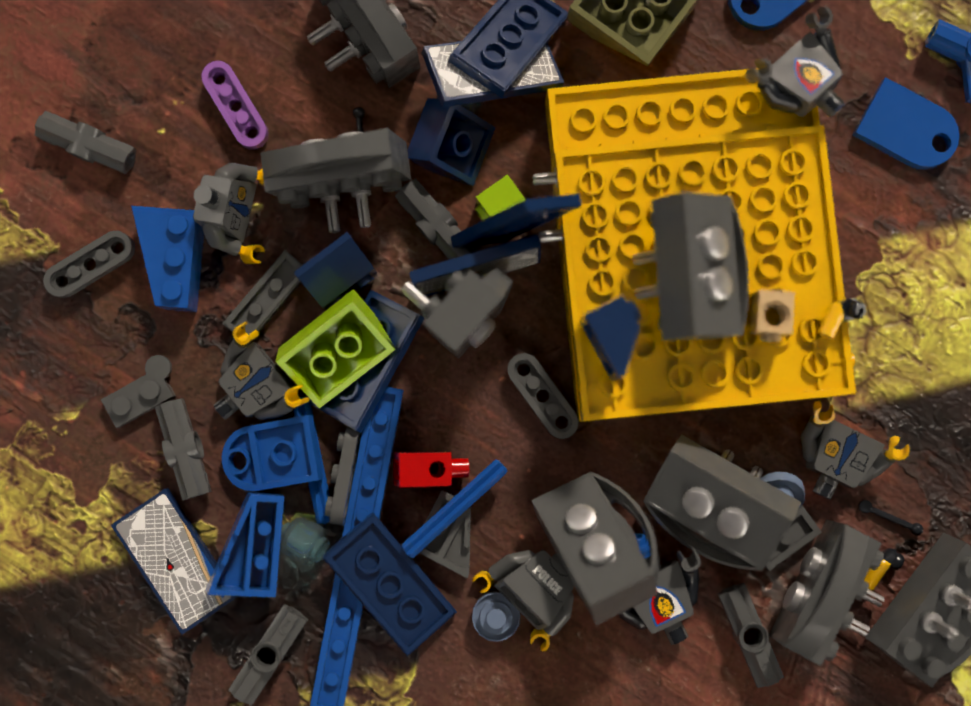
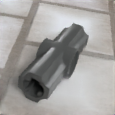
M45 111L36 121L34 136L54 146L66 149L67 153L89 163H94L95 161L124 174H127L135 163L137 149L129 144L106 136V133L83 122L74 123L48 111Z
M416 178L405 184L395 195V198L406 212L417 222L415 224L433 246L436 244L448 260L478 251L475 246L453 248L451 236L461 232L457 227V221L441 203L438 204Z
M180 398L155 406L164 437L162 441L163 453L168 465L174 470L182 500L212 492L202 460L204 458L203 445L198 433L193 430L185 400Z
M741 583L723 589L717 595L733 630V638L739 644L756 687H768L778 683L779 680L784 678V675L769 642L768 631L762 626L746 585ZM755 627L757 629L756 639L750 643L744 642L745 631Z
M286 604L282 606L228 689L233 694V697L242 703H247L251 706L254 704L308 621L301 612ZM263 647L272 648L276 654V660L273 662L265 661L262 658L261 649Z

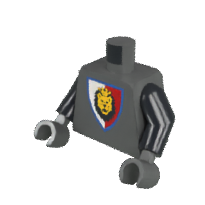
M818 8L819 22L815 13H809L806 16L805 24L807 27L816 30L814 35L809 32L773 64L768 59L763 58L754 61L758 70L756 68L747 69L745 75L747 80L751 82L758 81L757 88L770 108L792 114L795 113L799 117H804L814 107L818 106L831 118L845 104L833 91L843 74L831 29L826 28L831 24L833 18L829 8Z
M695 547L691 548V556L684 558L681 551H678L676 555L679 562L672 559L659 566L658 595L618 614V616L638 630L648 629L651 634L664 629L671 645L687 639L688 634L682 620L694 614L692 607L698 601L700 583L698 567L701 564V559Z

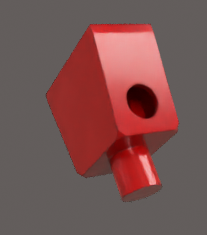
M393 452V485L451 486L452 478H469V459L452 458L451 452ZM432 463H437L439 466L437 474H430L429 468Z

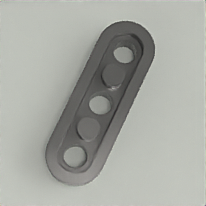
M110 231L50 267L43 279L45 289L51 295L60 298H67L76 294L131 260L135 253L133 239L121 231ZM122 243L124 246L123 251L116 254V245ZM95 260L96 267L89 271L87 268L89 261ZM66 276L68 284L62 288L60 280Z
M527 353L514 356L508 364V376L536 416L553 437L565 439L572 436L579 424L575 411L534 356ZM526 364L529 367L530 372L527 376L518 374L517 368L519 365ZM545 390L548 393L549 397L546 402L542 403L537 400L536 394L538 391ZM559 416L567 419V426L563 429L558 428L555 424Z
M347 426L346 432H340L338 436L337 451L341 452L340 463L333 465L331 483L336 484L334 496H328L325 507V516L330 517V524L343 526L346 520L361 433Z

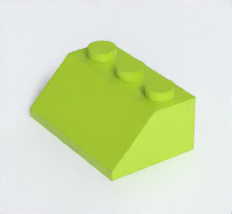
M353 289L278 348L275 362L297 385L301 384L303 386L300 389L320 409L395 351V346L375 313Z

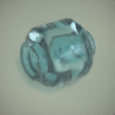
M304 517L296 518L291 523L287 522L283 525L280 550L283 555L303 566L311 565L314 562L318 563L323 559L322 555L328 550L330 542L327 539V532L322 526Z

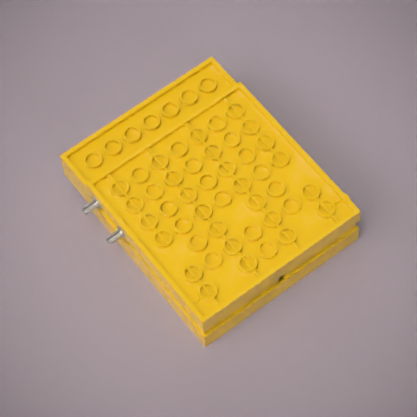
M747 69L547 89L545 108L551 172L533 174V184L535 186L552 184L554 196L580 194L582 203L580 208L556 218L557 230L540 231L538 235L540 243L559 242L578 421L856 394L853 371L855 356L851 353L848 321L840 323L834 339L818 334L830 304L845 299L824 125H820L818 106L814 107L804 117H799L795 113L792 114L770 108L757 88L758 81L751 82L747 80L745 76ZM680 192L731 196L743 232L749 274L748 311L742 336L713 340H663L662 332L658 325L659 317L661 316L659 297L637 299L635 294H639L635 293L636 288L657 283V263L635 265L632 261L636 260L632 259L634 254L651 251L655 247L654 228L650 221L653 199ZM758 290L795 292L793 331L791 335L781 337V342L760 341V335L750 334L752 293ZM623 295L626 302L631 299L637 307L641 316L637 320L640 328L626 375L611 382L579 321L585 314ZM767 308L764 315L765 320L768 324L776 326L779 321L778 313L772 308Z

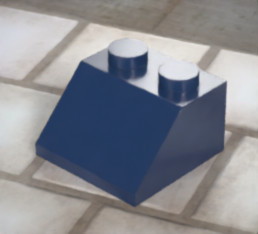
M427 98L407 150L408 159L428 171L468 186H474L496 127L461 105L442 108L439 99Z
M346 232L293 273L324 310H327L351 290L357 288L359 291H362L374 282L373 275L377 271L348 232Z
M623 295L585 314L579 321L611 382L626 375L640 328L637 320L641 316L637 307L631 299L626 302Z

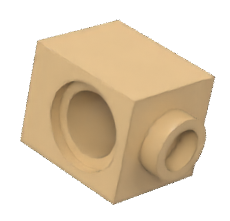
M758 290L752 293L750 334L760 335V341L781 342V337L791 335L793 331L795 292ZM767 308H772L778 313L779 321L776 326L766 322L764 315Z

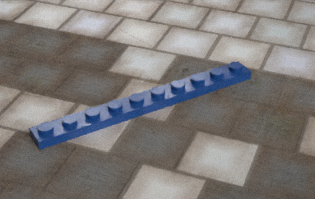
M392 387L385 389L362 431L342 538L371 512L380 520L404 394L403 389ZM336 573L310 706H345L364 606Z

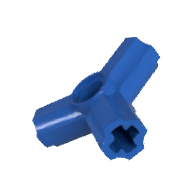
M939 19L929 32L924 47L956 61L957 65L962 69L965 102L971 104V33Z

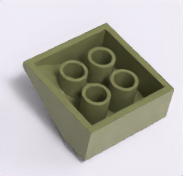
M574 0L569 7L567 21L592 39L648 66L700 0Z

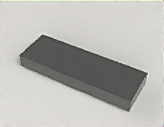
M284 250L222 324L233 332L235 327L247 321L248 324L245 326V331L248 335L255 330L260 332L301 284L293 272L303 266V264Z

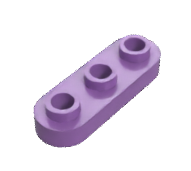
M213 61L207 64L202 72V82L235 138L247 149L262 147L268 139V128L236 74L223 61ZM219 76H225L223 84H216V79ZM234 103H241L242 106L239 111H232L231 108ZM250 130H258L255 138H248L247 135Z

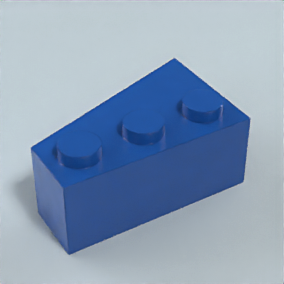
M131 206L155 306L165 310L197 312L204 233L202 227L194 221V210Z
M247 492L206 587L207 595L276 597L284 507L283 495Z

